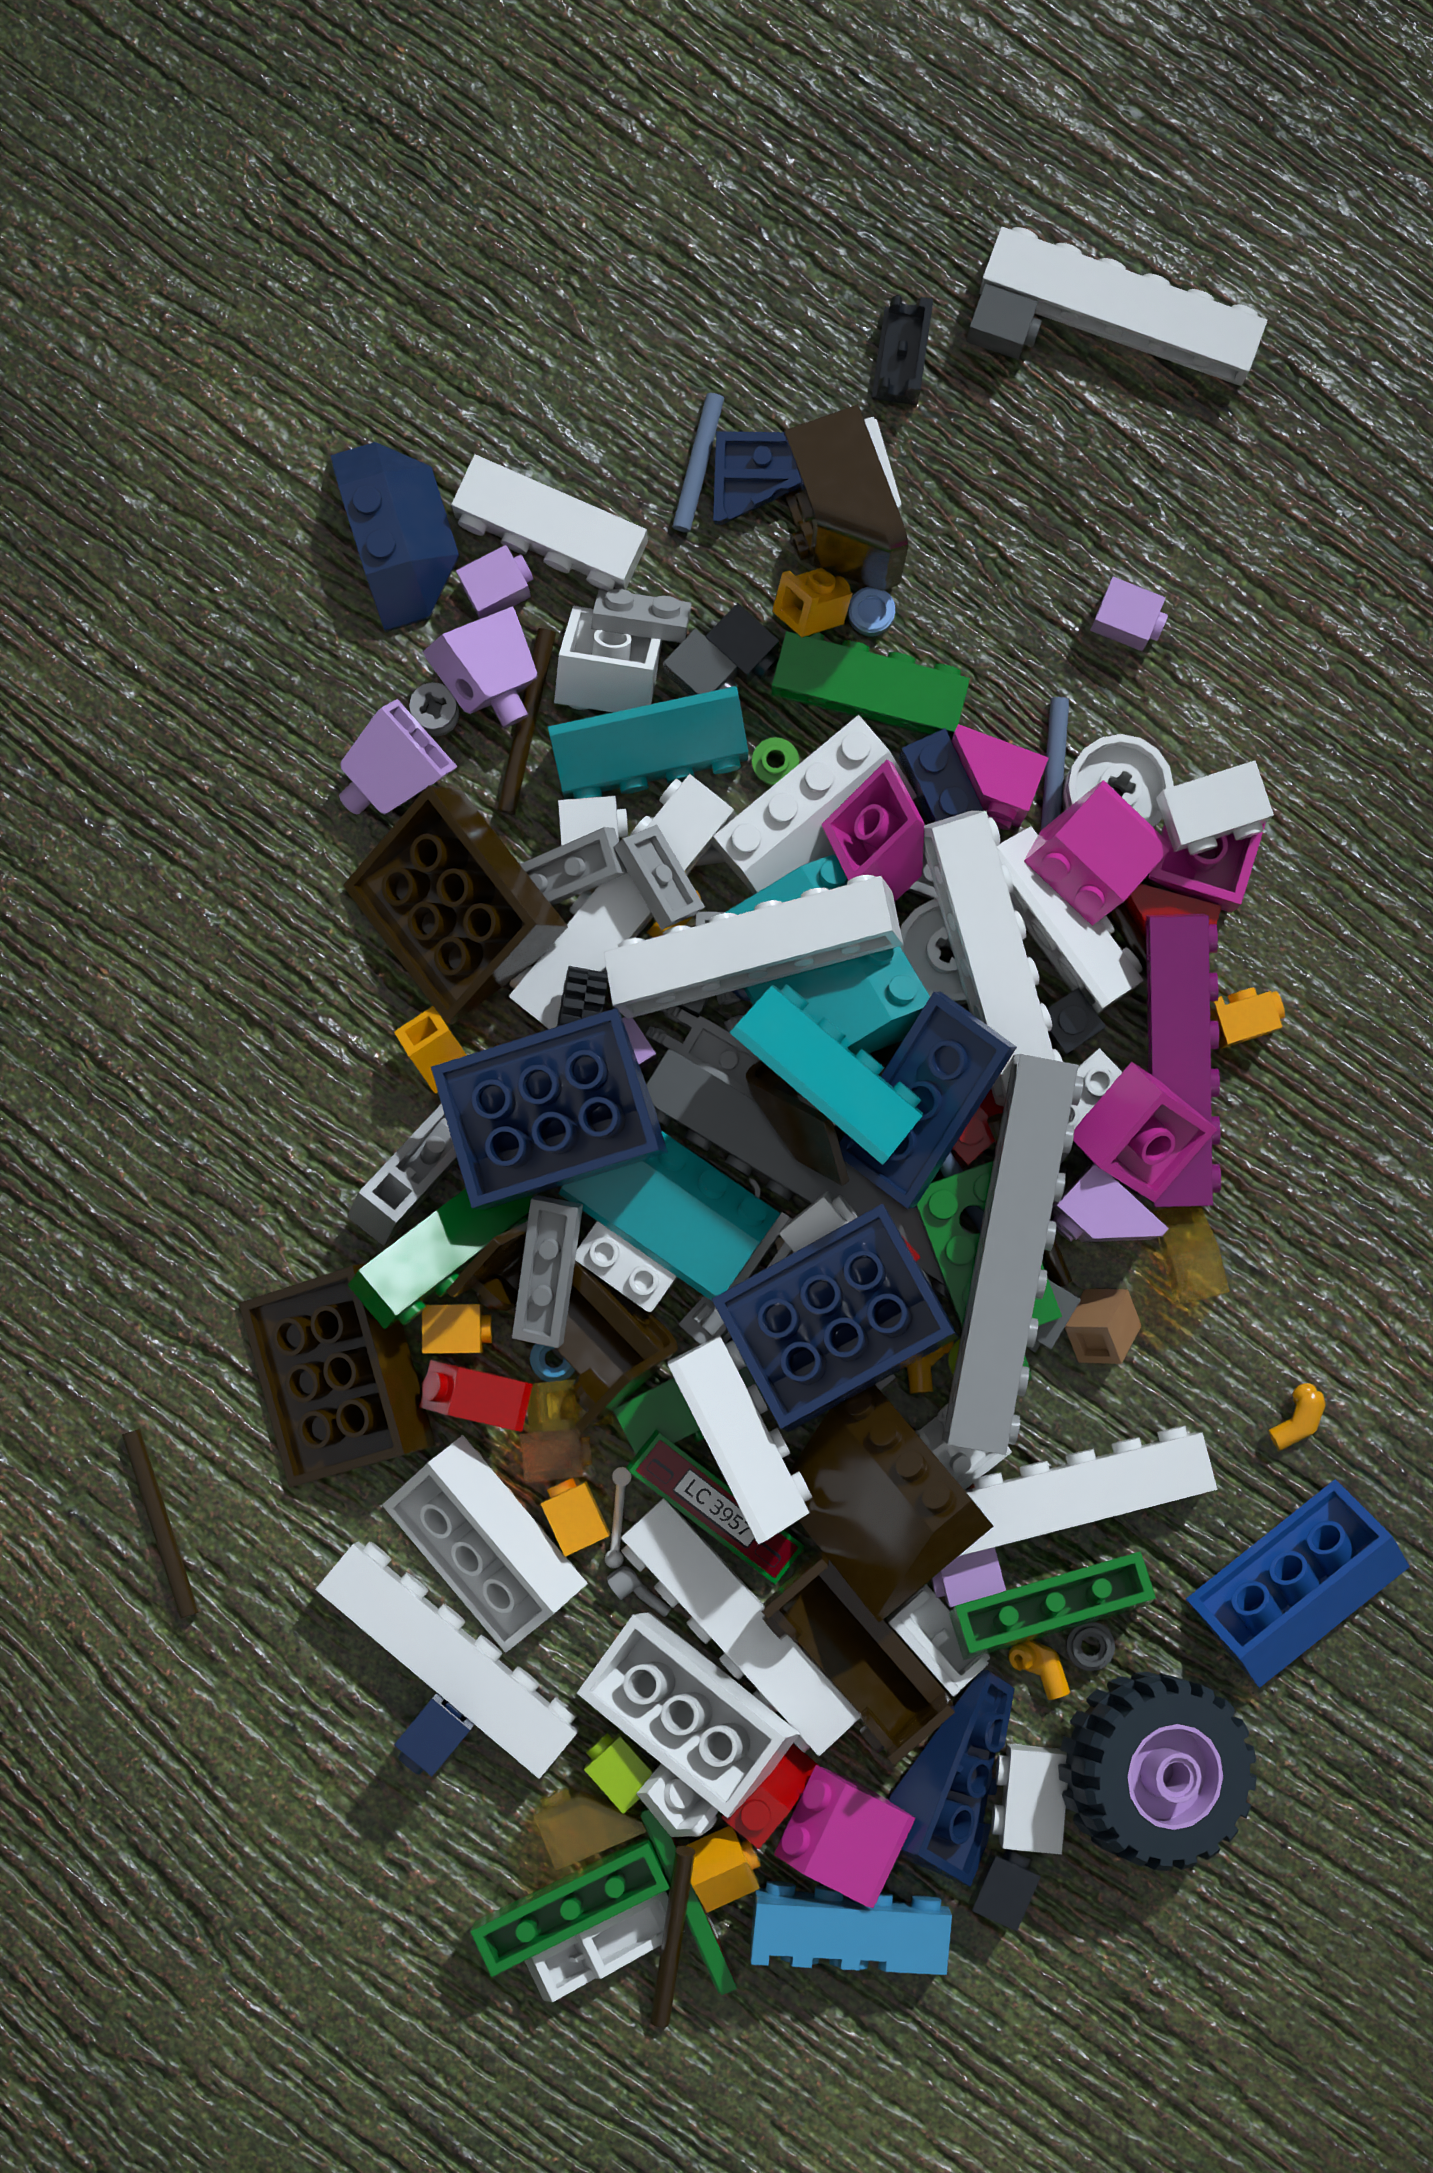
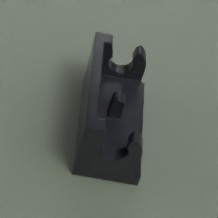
M896 295L891 298L890 307L885 306L872 399L918 405L933 298L920 297L916 305H907L902 303L901 296Z

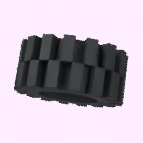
M568 966L556 1027L602 1013L608 977L606 972Z

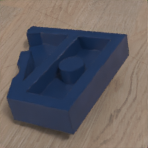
M716 431L713 522L715 525H723L801 488V478L784 432Z

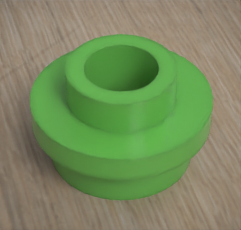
M774 737L762 741L755 748L752 755L754 773L761 781L769 785H775L799 765V756L796 748L789 741L782 738ZM772 753H779L784 757L785 762L779 768H772L767 764V757Z

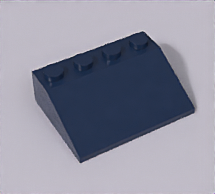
M618 1008L431 1067L469 1201L474 1209L486 1210L668 1153L651 1096Z
M883 1203L711 1299L780 1429L787 1432L792 1431L959 1338Z

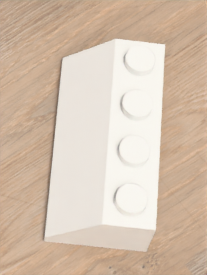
M858 715L713 835L712 846L721 854L725 862L753 894H756L798 867L835 854L821 824L886 759L894 764L912 800L917 795L891 752Z
M1032 826L996 846L1001 865L1005 864L1012 877L1013 891L1009 894L1013 909L1020 913L1027 931L1069 989L1074 991L1079 987L1093 1009L1099 1014L1144 981L1139 975L1143 968L1129 948L1125 947L1121 950L1112 938L1111 934L1115 930L1107 916H1104L1092 926L1024 862L1038 836Z
M719 1335L668 1361V1366L757 1543L760 1544L809 1514L804 1502L813 1497L800 1471L790 1475L782 1459L789 1455L790 1451L778 1428L768 1432L760 1414L768 1411V1408L756 1384L746 1388L738 1370L746 1367V1364L734 1341L732 1340L724 1344Z
M463 1435L429 1461L382 1505L505 1653L545 1622L588 1584L576 1570L575 1566L564 1557L563 1553L547 1536L543 1528L531 1517L515 1498L512 1491L505 1486L484 1461L481 1454L473 1448Z
M651 1612L632 1615L577 1692L579 1696L727 1818L731 1817L772 1773L800 1734Z

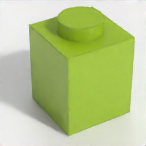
M623 1731L615 1738L606 1733L586 1752L591 1759L585 1765V1772L624 1814L640 1799L636 1793L655 1772V1767Z

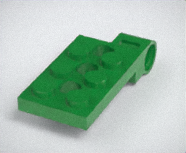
M994 1161L931 1183L916 1206L961 1327L959 1329L960 1333H962L980 1233L970 1234L963 1230L959 1218L962 1210L971 1206L977 1207L984 1212ZM1048 1277L1043 1298H1035L1032 1318L1038 1319V1326L1062 1317ZM1024 1356L1023 1366L1029 1367L1027 1359ZM1029 1368V1379H1028V1381H1031V1380H1032V1376H1031V1372H1030V1368Z

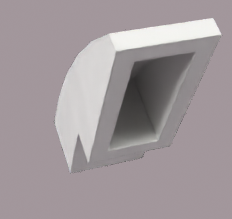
M666 1891L525 1960L542 1999L554 2002L593 1979H602L662 1945L668 1905Z

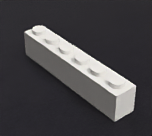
M1001 227L979 292L981 294L984 285L988 284L1038 301L1035 314L1242 386L1250 371L1267 323V319L1259 317L1258 313L1250 307L1244 305H1232L1231 307L1214 301V298L1207 292L1198 289L1185 291L1170 286L1169 281L1159 275L1144 274L1142 276L1126 270L1122 263L1109 258L1093 259L1082 255V252L1073 245L1067 243H1056L1054 245L1039 240L1035 233L1021 227H1014L1012 229Z
M691 774L683 782L675 779L659 800L664 804L661 810L653 819L645 816L630 834L633 835L658 825L686 875L690 873L711 847L713 835L735 817V811L731 806ZM628 871L625 875L599 885L593 893L589 890L583 892L569 910L574 916L567 924L568 928L533 967H528L511 980L509 985L514 990L509 997L548 1029L557 1026L568 966L607 973L603 952L618 948V944L624 940L637 938L654 917Z
M971 810L924 825L923 848L970 1013L1017 1046L1013 1055L1024 1054L1063 1062L1059 1052L1056 1049H1052L1048 1031L1052 1030V1021L1046 1006L1043 1003L1040 1004L1035 985L1039 984V974L1032 958L1027 957L1022 939L1026 938V927L1020 913L1013 909L1009 894L1013 891V881L1005 864L1001 865L996 847L1000 845V834L995 821L991 817L988 818L986 811ZM1013 1055L991 1088L995 1103L1003 1107Z
M861 875L850 879L845 886L830 890L827 888L810 889L803 892L801 898L782 903L777 900L766 901L755 906L754 911L739 915L733 913L718 914L711 917L708 921L709 923L695 927H671L666 929L662 936L647 940L642 938L627 939L620 942L618 948L607 950L603 953L612 1004L629 1019L902 946L903 941L892 890L882 876Z
M1179 1426L1157 1432L1159 1441L1141 1445L1140 1437L1111 1444L1113 1453L1096 1457L1094 1449L1066 1455V1465L1049 1469L1048 1461H1042L1019 1467L1021 1473L1019 1477L1003 1480L1000 1472L973 1479L975 1488L965 1491L994 1527L959 1556L1217 1490L1203 1433L1187 1434L1186 1426Z
M662 1498L622 1535L621 1539L627 1544L621 1550L625 1557L640 1572L646 1566L659 1580L654 1585V1588L672 1608L680 1603L692 1616L686 1622L692 1631L705 1644L713 1639L725 1652L719 1659L737 1680L746 1675L757 1688L752 1695L774 1713L778 1711L800 1733L794 1743L801 1751L805 1753L811 1747L820 1756L861 1718L860 1713L797 1641L792 1640L788 1635L780 1640L762 1619L764 1616L761 1612L763 1603L668 1501Z
M359 1541L354 1543L315 1590L540 1779L577 1734L579 1727L573 1723L577 1715L559 1699L554 1698L550 1703L535 1691L540 1684L521 1667L517 1666L514 1671L510 1670L499 1660L503 1653L487 1638L480 1635L475 1640L461 1628L465 1624V1620L446 1604H443L439 1609L424 1597L428 1589L415 1577L406 1572L401 1578L387 1565L392 1559L377 1545L370 1541L366 1546L362 1545Z

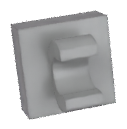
M705 1296L679 1323L699 1344H703L719 1335L724 1344L731 1338L715 1305Z

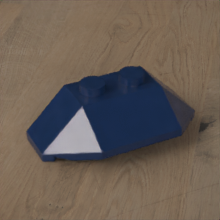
M377 442L330 455L352 533L385 633L430 619L436 603L460 557L432 467Z

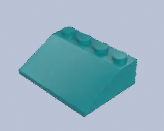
M832 854L798 867L725 913L739 915L754 911L755 906L766 901L777 900L782 903L801 898L803 892L814 888H827L828 890L847 885L848 879L836 854ZM900 946L743 988L754 1005L770 986L775 985L779 990H782L786 984L789 985L809 1003L804 1009L808 1015L818 1023L823 1017H826L846 1035L841 1043L855 1055L861 1049L869 1054L904 1040L930 998Z

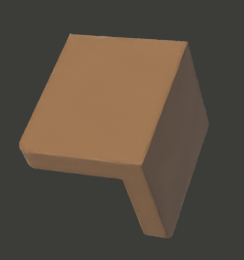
M1086 1289L1079 1298L1081 1301L1065 1326L1079 1363L1122 1364L1141 1328V1323L1128 1289Z

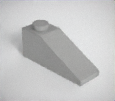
M442 1104L438 1106L358 1192L347 1215L348 1218L383 1246L415 1213L458 1160Z

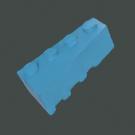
M767 1881L766 1888H760L755 1891L750 1941L751 1965L768 1966L770 1955L780 1956L781 1960L790 1962L792 1967L812 1968V1964L819 1963V1958L829 1959L830 1965L842 1970L867 1969L869 1961H879L878 1969L885 1972L947 1975L952 1914L948 1906H941V1899L912 1896V1903L892 1901V1894L881 1892L874 1908H870L827 1886H816L815 1893L795 1891L796 1885L793 1883Z

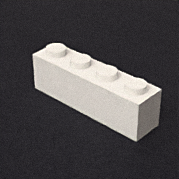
M474 454L451 504L455 518L459 519L458 524L465 530L483 536L485 531L501 537V543L507 545L510 550L520 554H526L528 550L544 556L543 561L548 566L564 573H569L570 569L587 575L586 580L590 584L606 591L614 587L617 589H627L648 543L647 529Z

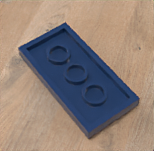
M933 992L881 1075L892 1087L900 1081L922 1100L916 1107L923 1113V1116L883 1165L846 1133L840 1141L843 1160L907 1209L915 1208L1017 1046L944 993Z

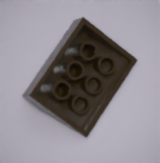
M428 785L343 884L344 888L447 1024H454L538 961L568 928L567 924L464 792L459 789Z
M367 1263L353 1265L239 1303L289 1488L436 1446L427 1411L419 1407L422 1393L402 1323L397 1320L384 1330L348 1286V1283L357 1271Z
M876 1385L831 1408L789 1471L790 1475L800 1471L813 1497L804 1502L809 1514L799 1519V1522L878 1622H881L994 1527L972 1498Z

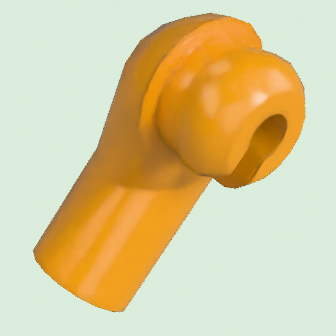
M1031 1640L1014 1645L1010 1649L1008 1658L1011 1666L1019 1671L1023 1669L1039 1675L1048 1700L1057 1699L1071 1693L1059 1655L1053 1648Z

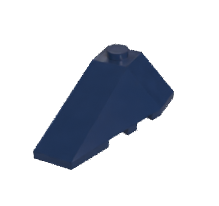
M983 1669L977 1674L954 1706L955 1713L942 1723L889 1799L891 1803L915 1817V1821L898 1856L969 1887L972 1885L989 1839L991 1824L984 1822L988 1795H996L998 1785H996V1778L992 1777L995 1753L1005 1746L1015 1689L989 1670Z

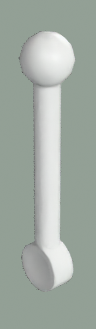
M624 1467L615 1469L612 1474V1480L616 1484L611 1545L610 1550L605 1555V1563L610 1568L620 1567L624 1560L623 1554L620 1552L625 1488L631 1481V1473Z

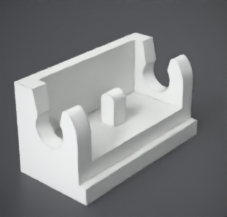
M925 1584L886 1619L954 1697L988 1665L987 1660L990 1657L988 1654L963 1660L949 1616L950 1611L939 1598H936L928 1585Z

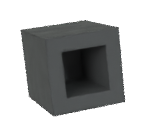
M985 284L970 324L966 342L1019 360L1024 345L1033 348L1042 320L1034 318L1038 301Z
M696 628L663 662L664 673L689 696L738 685L733 681L737 677V665Z

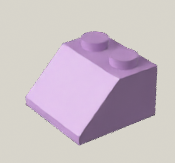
M1095 1163L1086 1167L1063 1192L1061 1201L1053 1203L1051 1214L1054 1216L1051 1221L1056 1222V1230L1070 1242L1073 1239H1079L1081 1242L1150 1240L1163 1236L1169 1229L1117 1180L1100 1169Z

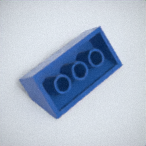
M1334 1479L1187 1597L1186 1600L1233 1660L1260 1688L1410 1566L1393 1536Z

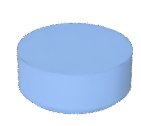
M865 587L857 591L851 598L848 607V619L851 626L858 633L865 636L883 634L890 628L895 616V604L890 594L885 590L881 591L872 587Z

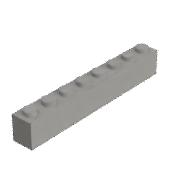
M1024 1054L1013 1055L942 1440L948 1445L1006 1455L1008 1444L1015 1445L1017 1441L1020 1416L1014 1415L1017 1395H1025L1029 1379V1367L1023 1366L1026 1347L1033 1348L1038 1331V1319L1032 1318L1035 1298H1043L1047 1283V1270L1041 1269L1044 1250L1051 1251L1056 1234V1222L1050 1221L1053 1201H1061L1065 1186V1173H1059L1062 1153H1070L1074 1138V1125L1068 1124L1071 1105L1078 1106L1083 1090V1077L1077 1076L1079 1066L1077 1064Z

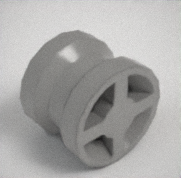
M435 682L426 683L417 688L411 696L409 704L410 713L430 736L446 735L454 729L458 723L460 713L456 699L446 686Z

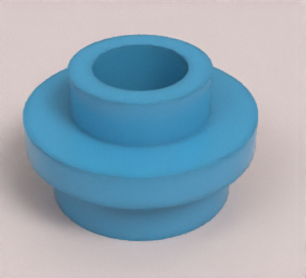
M535 1343L531 1350L530 1363L533 1371L539 1378L547 1382L556 1383L566 1380L574 1373L575 1369L565 1358L559 1367H549L545 1362V1356L548 1351L555 1348Z

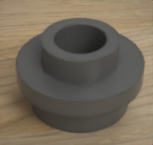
M1092 1622L1075 1627L1070 1631L1066 1640V1651L1070 1660L1077 1667L1087 1671L1102 1669L1111 1661L1115 1652V1642L1111 1632L1105 1626ZM1087 1637H1095L1098 1641V1649L1091 1655L1084 1654L1081 1649L1082 1641Z

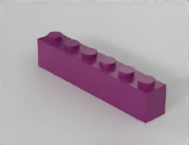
M1206 914L1146 915L1148 1073L1161 1081L1217 1128V1131L1156 1202L1151 1201L1154 1207L1213 1206V1193L1221 1192L1220 1164H1212V1145H1220L1219 1116H1212L1211 1097H1219L1220 1094L1219 1069H1211V1050L1219 1048L1218 1021H1210V1001H1218L1217 972L1209 973V953H1217L1218 933L1217 925L1209 924V916Z

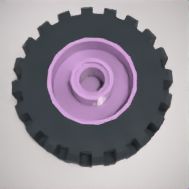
M1136 1672L1131 1676V1679L1120 1676L1108 1681L1107 1687L1109 1692L1096 1689L1086 1698L1089 1708L1085 1712L1076 1710L1070 1720V1724L1074 1725L1075 1729L1071 1738L1063 1737L1060 1748L1061 1751L1067 1753L1066 1764L1058 1765L1059 1780L1068 1783V1789L1062 1792V1797L1066 1808L1077 1812L1073 1816V1822L1082 1833L1091 1836V1842L1101 1849L1136 1865H1144L1153 1870L1169 1871L1172 1866L1181 1870L1194 1867L1197 1864L1196 1856L1209 1860L1220 1852L1218 1843L1221 1840L1230 1843L1239 1832L1235 1824L1240 1816L1247 1818L1252 1804L1246 1803L1249 1790H1256L1257 1775L1250 1773V1764L1256 1763L1254 1746L1244 1742V1739L1249 1737V1731L1243 1719L1233 1717L1235 1714L1234 1707L1225 1698L1215 1696L1213 1690L1163 1673L1157 1675L1150 1672Z

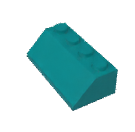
M737 686L548 726L565 800L602 797V792L620 788L622 794L635 793L649 788L648 782L666 778L668 784H671L675 779L683 782L689 774L695 778L694 772L711 768L714 774L728 773L740 769V762L748 761L749 751Z
M786 984L782 990H779L775 985L770 986L729 1033L883 1165L923 1116V1113L916 1107L922 1100L900 1081L892 1087L878 1074L884 1067L866 1051L861 1049L855 1055L841 1042L846 1035L826 1017H823L818 1023L808 1015L804 1009L809 1003L789 985Z
M663 1131L662 1134L668 1153L563 1185L558 1194L570 1202L583 1204L582 1211L710 1300L729 1289L780 1216V1213Z

